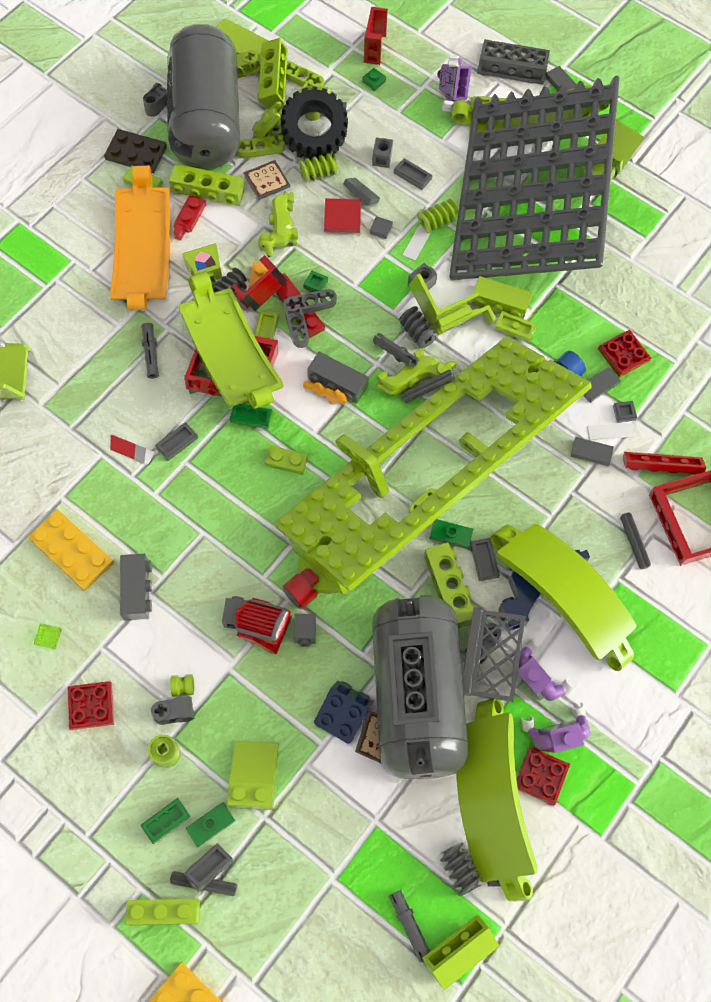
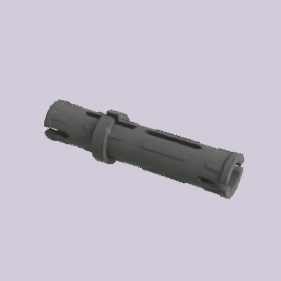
M144 323L141 325L143 333L141 341L145 351L147 377L154 379L159 377L155 348L157 340L154 338L153 324Z
M377 333V336H374L373 343L393 355L398 362H403L409 368H414V365L418 364V358L410 354L405 347L398 346L381 333Z
M399 890L388 897L398 915L396 918L398 921H401L419 962H423L422 958L430 952V949L413 916V909H410L402 890Z

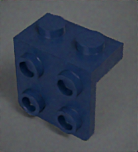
M337 681L330 688L314 720V724L345 743L350 744L368 710L372 708L375 701L371 700L370 696L366 693L357 692L352 689L350 684Z

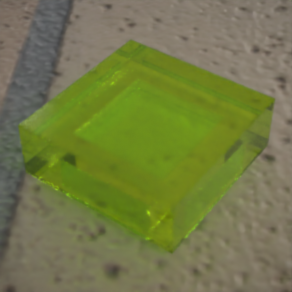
M40 623L34 644L56 649L62 629Z

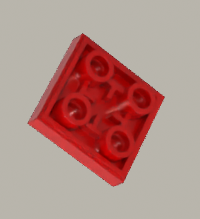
M325 198L324 232L360 233L361 199Z
M631 330L612 338L598 347V350L618 377L631 372L651 360V356Z
M111 681L67 686L70 730L114 725Z
M529 746L516 778L517 788L519 791L555 806L570 764Z

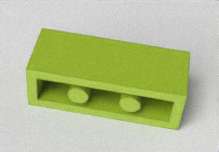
M479 276L473 294L479 292L480 296L472 305L478 308L489 305L495 313L500 314L504 311L524 319L533 292Z
M199 899L127 900L125 925L199 924Z
M476 915L422 959L442 989L445 990L497 949L499 944L490 928Z

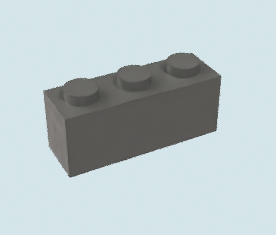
M320 351L307 368V376L311 382H319L325 388H330L334 391L340 390L341 393L345 394L347 401L357 403L368 387V376Z
M145 553L120 555V616L124 621L149 619V612H152V600H149V592H152V581L149 580V573L152 572L151 560H148Z

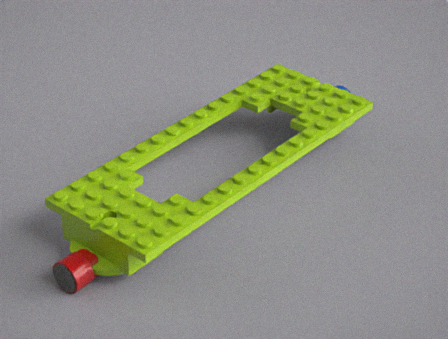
M505 336L459 373L453 381L443 386L367 447L366 450L372 453L380 464L464 394H468L477 401H480L494 390L516 403L505 412L506 418L515 423V425L401 521L397 522L385 512L369 525L349 509L362 498L360 492L354 489L352 485L366 475L363 467L354 460H351L275 521V527L289 539L295 553L300 556L298 564L300 574L297 573L282 586L289 600L302 610L317 598L319 593L332 594L340 592L345 595L351 592L592 388L591 382L581 377L586 372L583 360L575 352L566 351L555 361H547L543 355Z

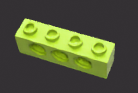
M281 38L262 43L260 52L261 64L259 66L260 79L258 80L259 93L257 98L266 110L271 108L277 101L285 105L288 48Z
M179 164L174 165L169 179L171 192L184 195L190 194L198 198L222 202L228 205L240 206L245 191L244 178Z
M447 542L425 549L424 558L438 597L446 601L454 609L458 628L471 625L473 608L476 606L474 604L471 605L469 599L471 597L470 590L467 585L464 586L462 581L464 575L461 567H457L455 562L457 556L454 548H450ZM447 564L450 569L443 570L439 565ZM452 582L456 585V588L450 589L446 584ZM460 601L464 607L456 608L453 602Z

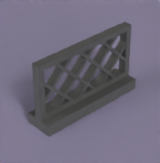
M484 39L477 73L544 84L550 50ZM516 55L518 58L513 59L511 56ZM532 58L535 61L530 62L528 59Z
M473 608L462 679L465 696L514 702L525 616ZM487 616L496 617L500 622L491 631L486 626ZM510 620L520 621L519 629L514 633H511L505 626ZM503 626L510 636L499 643L493 633ZM491 635L497 645L487 652L482 644L483 640ZM512 638L517 647L514 652L508 655L502 645ZM500 647L506 657L496 664L489 654ZM488 656L494 666L484 673L479 664L481 660ZM509 659L514 668L510 674L505 676L499 666ZM497 669L503 679L492 685L487 675ZM512 676V682L510 683L508 679ZM482 678H485L491 686L485 692L475 691L477 682ZM506 681L511 687L510 696L500 695L495 688Z

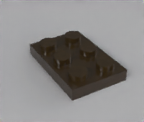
M117 129L104 157L107 161L129 167L132 165L150 166L151 173H155L167 148V144L164 141Z

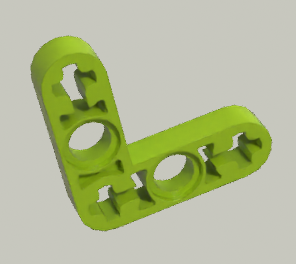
M287 61V80L302 86V88L307 87L308 90H311L312 86L321 87L324 85L322 76L291 61ZM305 75L306 78L300 79L298 76Z
M281 118L267 133L268 137L240 140L239 150L236 155L239 158H251L282 153L285 150V142L281 134ZM276 128L279 132L272 133L271 130ZM277 139H278L279 146H276V144H275V140H277ZM260 144L265 146L263 149L256 148Z
M345 434L336 439L335 442L338 448L363 467L373 492L379 498H383L388 494L389 488L376 457Z

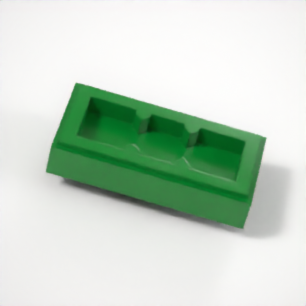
M238 404L232 408L230 423L268 429L272 409L262 407L254 409L250 405Z
M436 519L433 522L429 539L442 543L448 542L450 545L468 549L473 528Z
M177 797L140 826L152 844H155L191 816Z
M222 802L187 826L186 830L196 846L200 847L236 821L225 803Z

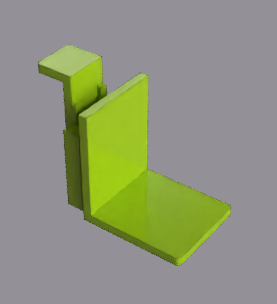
M617 119L611 180L615 176V172L618 174L622 172L644 140V136ZM604 134L596 145L606 144L607 134ZM604 164L593 165V175L604 174Z
M420 273L409 284L424 317L427 319V323L429 322L432 325L431 328L435 329L437 336L480 315H483L488 326L496 321V317L489 305L481 309H471L470 305L480 296L479 292L439 310Z
M5 343V347H0L1 400L11 398L18 401L25 400L28 366L27 354L30 351V347L25 344Z

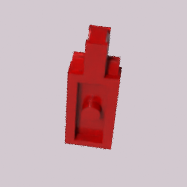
M189 194L173 225L175 228L173 231L175 239L182 240L186 232H192L206 206V200Z

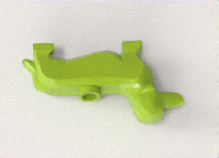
M285 191L283 195H279L272 200V214H269V224L273 225L274 231L263 233L258 240L259 249L265 251L268 258H271L273 255V247H285L288 243L297 246L298 230L297 228L292 229L293 221L289 214V211H293V192L287 194Z
M420 348L414 352V356L418 358V364L414 365V368H409L405 364L395 375L389 377L388 372L385 370L377 375L379 382L376 386L388 395L395 396L419 385L420 380L425 377H435L447 370L452 371L457 364L455 361H449L446 364L438 363L435 358L425 356L424 350Z

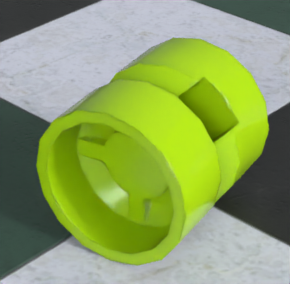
M168 735L155 736L148 745L149 757L162 768H170L180 759V747Z

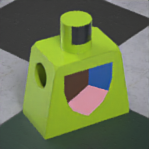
M216 243L182 253L185 266L192 276L206 271L209 274L212 285H216L217 280L222 278Z

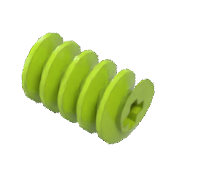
M327 153L325 158L323 155H319L318 160L315 156L312 157V161L306 158L305 164L302 160H299L302 178L305 177L309 182L310 176L316 180L317 174L322 179L324 172L328 177H330V171L337 175V163L334 153H332V157Z
M449 198L447 201H442L434 207H429L428 210L424 209L422 213L418 212L417 217L422 228L427 233H430L431 227L433 230H437V224L439 227H443L444 223L448 225L450 220L452 222L456 221L455 215H457L458 210L456 203Z

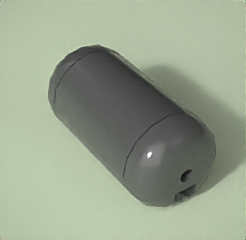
M208 24L186 26L173 36L167 56L168 141L171 150L181 162L194 168L214 169L230 162L239 150L237 54L231 38L219 28Z
M420 595L418 598L400 599L398 597L389 600L376 610L372 623L381 764L387 773L403 779H433L456 774L463 768L468 759L469 750L456 613L446 601L433 596Z

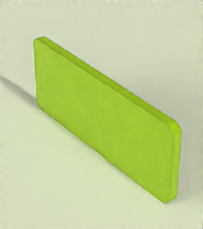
M223 19L217 25V28L231 38L236 54L254 50L258 54V61L261 62L260 52L262 43L269 40L228 19Z

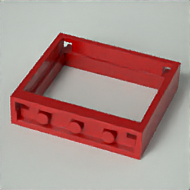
M255 336L265 356H268L270 364L274 367L278 355V340ZM195 349L185 374L186 389L193 392L207 393L212 396H221L212 379L197 377L202 360Z
M711 470L655 486L649 493V497L680 566L711 557V548L691 553L666 495L710 483Z

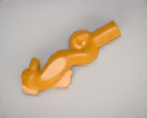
M304 381L303 388L314 391L318 396L327 397L326 399L331 404L339 403L343 405L347 403L345 394L341 393L338 389L336 391L330 388L323 389V385L319 382Z

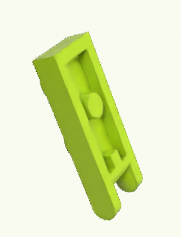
M277 101L267 113H263L258 122L254 123L252 128L254 132L253 138L264 137L280 120L281 115L278 112L282 108V102Z

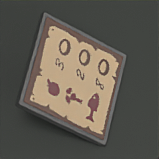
M276 160L243 172L258 200L291 187Z
M368 710L355 752L381 764L377 713Z

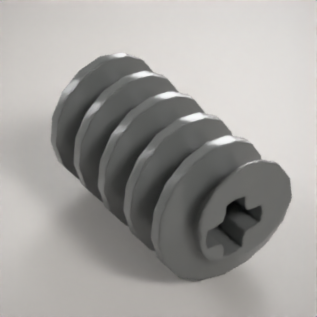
M234 267L232 272H228L227 276L221 278V281H217L216 285H212L213 292L216 293L230 288L234 293L233 284L239 289L240 287L246 289V277L241 270Z
M413 306L406 310L399 320L409 336L412 337V340L417 343L419 348L423 349L436 340V335H433L435 329L430 328L431 324L429 322L425 323L427 319L422 317L421 311L417 312V306Z
M463 842L443 851L444 855L440 859V862H448L444 868L445 871H453L449 879H457L453 887L462 888L458 896H463L481 886L478 885V882L482 879L481 876L473 877L477 868L468 867L472 863V859H464L468 851H460V848L464 845Z

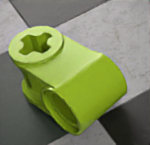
M249 50L237 54V78L260 72L259 66L261 62L258 61L256 51Z

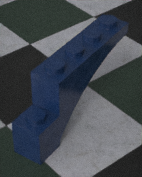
M575 550L586 561L589 560L590 555L587 550L581 552L580 550ZM513 571L508 582L515 599L513 597L504 599L498 610L501 613L525 616L524 626H527L530 621L528 615L541 593L521 575ZM510 620L505 626L509 631L519 628L520 621Z

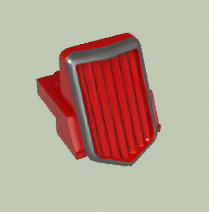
M253 597L235 611V627L238 631L236 636L252 645L261 647L271 654H277L291 621V612L286 608L273 605L269 601Z

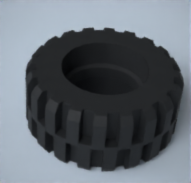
M312 86L311 90L305 87L302 88L300 93L299 91L294 92L293 98L289 97L286 100V105L283 106L281 115V134L285 144L289 146L291 152L296 151V156L300 158L306 156L310 161L314 156L318 160L319 155L325 156L327 153L331 155L332 152L336 154L339 151V146H342L345 142L348 128L347 110L343 107L342 100H337V95L333 92L329 94L328 89L322 88V90H318V87ZM318 112L329 119L331 127L329 131L321 136H309L299 129L298 120L306 113Z

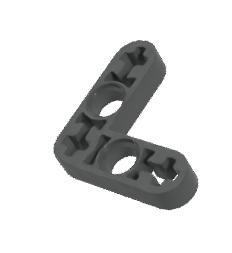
M325 289L288 297L284 300V313L294 346L304 348L309 343V333L303 314L333 308L337 303L335 291ZM311 299L315 301V304L308 306L305 302ZM293 304L295 308L291 309L289 305ZM294 319L301 320V324L295 326L291 324V321ZM299 331H301L302 341L298 338Z

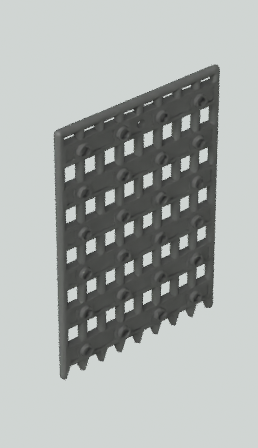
M614 76L610 85L604 86L601 79L597 78L591 88H585L584 83L579 81L575 89L568 91L566 85L562 83L557 92L551 94L548 87L544 86L538 96H533L531 90L527 89L523 97L516 99L512 91L508 94L505 101H499L496 94L491 97L489 103L485 104L482 103L480 97L475 98L449 274L451 280L479 278V276L487 278L593 269L603 266L619 76ZM610 104L609 114L598 115L600 105ZM592 107L591 116L580 118L581 108ZM574 109L573 119L563 120V111ZM556 112L555 121L545 123L546 113ZM539 114L538 124L528 125L529 116ZM521 117V125L511 127V119ZM504 119L503 129L494 130L495 121ZM488 122L486 131L477 132L478 123ZM607 134L606 144L596 145V135ZM589 136L588 146L577 147L578 137ZM571 138L570 148L559 150L560 140ZM553 141L552 151L542 152L543 142ZM535 143L534 153L524 154L525 144ZM518 146L517 155L507 156L508 147ZM501 148L500 157L490 159L491 149ZM484 150L483 159L473 161L474 151ZM604 164V174L593 175V165ZM586 166L585 176L574 178L575 167ZM568 168L567 179L556 180L557 169ZM549 171V180L538 182L539 172ZM532 173L531 183L520 184L522 174ZM514 175L513 185L503 186L504 176ZM497 177L496 187L486 188L487 178ZM480 179L479 188L469 190L470 180ZM602 195L601 206L590 207V196ZM583 197L582 208L571 209L572 198ZM564 199L563 210L553 211L554 200ZM546 201L545 212L534 213L536 202ZM528 203L527 214L517 215L518 204ZM510 205L509 215L499 216L500 206ZM493 207L492 217L482 218L483 208ZM476 209L474 219L465 220L466 210ZM599 226L598 238L586 239L587 228ZM580 228L579 239L568 240L569 229ZM561 230L560 241L549 242L550 231ZM543 232L542 243L531 244L532 233ZM515 234H524L523 245L513 246ZM507 235L505 247H495L496 236ZM489 237L488 248L478 249L479 238ZM471 239L470 250L460 251L461 241ZM596 258V261H584V259ZM577 260V262L565 263V261ZM550 262H558V264L547 265ZM539 263V266H528V264ZM521 265V267L510 268V266ZM493 267H503L502 269L492 270ZM485 268V270L475 271V269ZM459 270H467V272L457 273Z

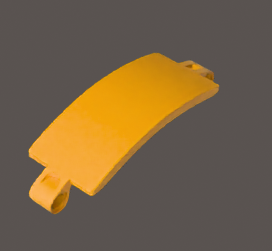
M133 166V188H117L115 190V247L110 298L111 300H127L128 308L126 310H146L148 300L167 298L171 239L170 190L167 187L152 188L150 166Z

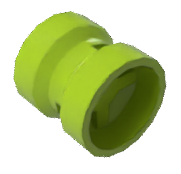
M186 674L184 677L171 675L170 690L172 697H178L183 693L187 696L194 695L193 674Z

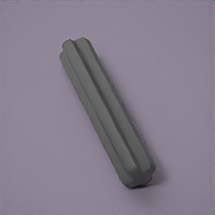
M447 370L402 392L401 397L405 403H408L455 379L454 373L451 370Z
M630 512L624 513L620 519L638 566L641 570L647 569L651 566V562L633 516Z
M172 872L170 877L171 884L193 888L183 877L184 873ZM213 879L203 890L235 896L237 884Z

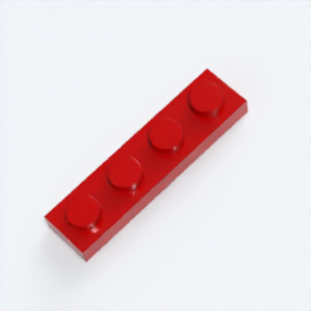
M285 273L282 275L287 279V282L275 292L283 303L288 297L301 295ZM293 304L289 305L291 309L295 308ZM315 312L303 314L309 338L325 330L324 323ZM295 319V320L298 322V324L300 325V324H301V320Z
M624 452L623 454L625 468L630 470L668 471L670 473L681 472L696 475L705 472L707 468L703 457Z

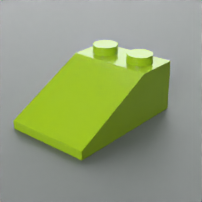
M235 741L227 799L229 808L274 810L279 743Z

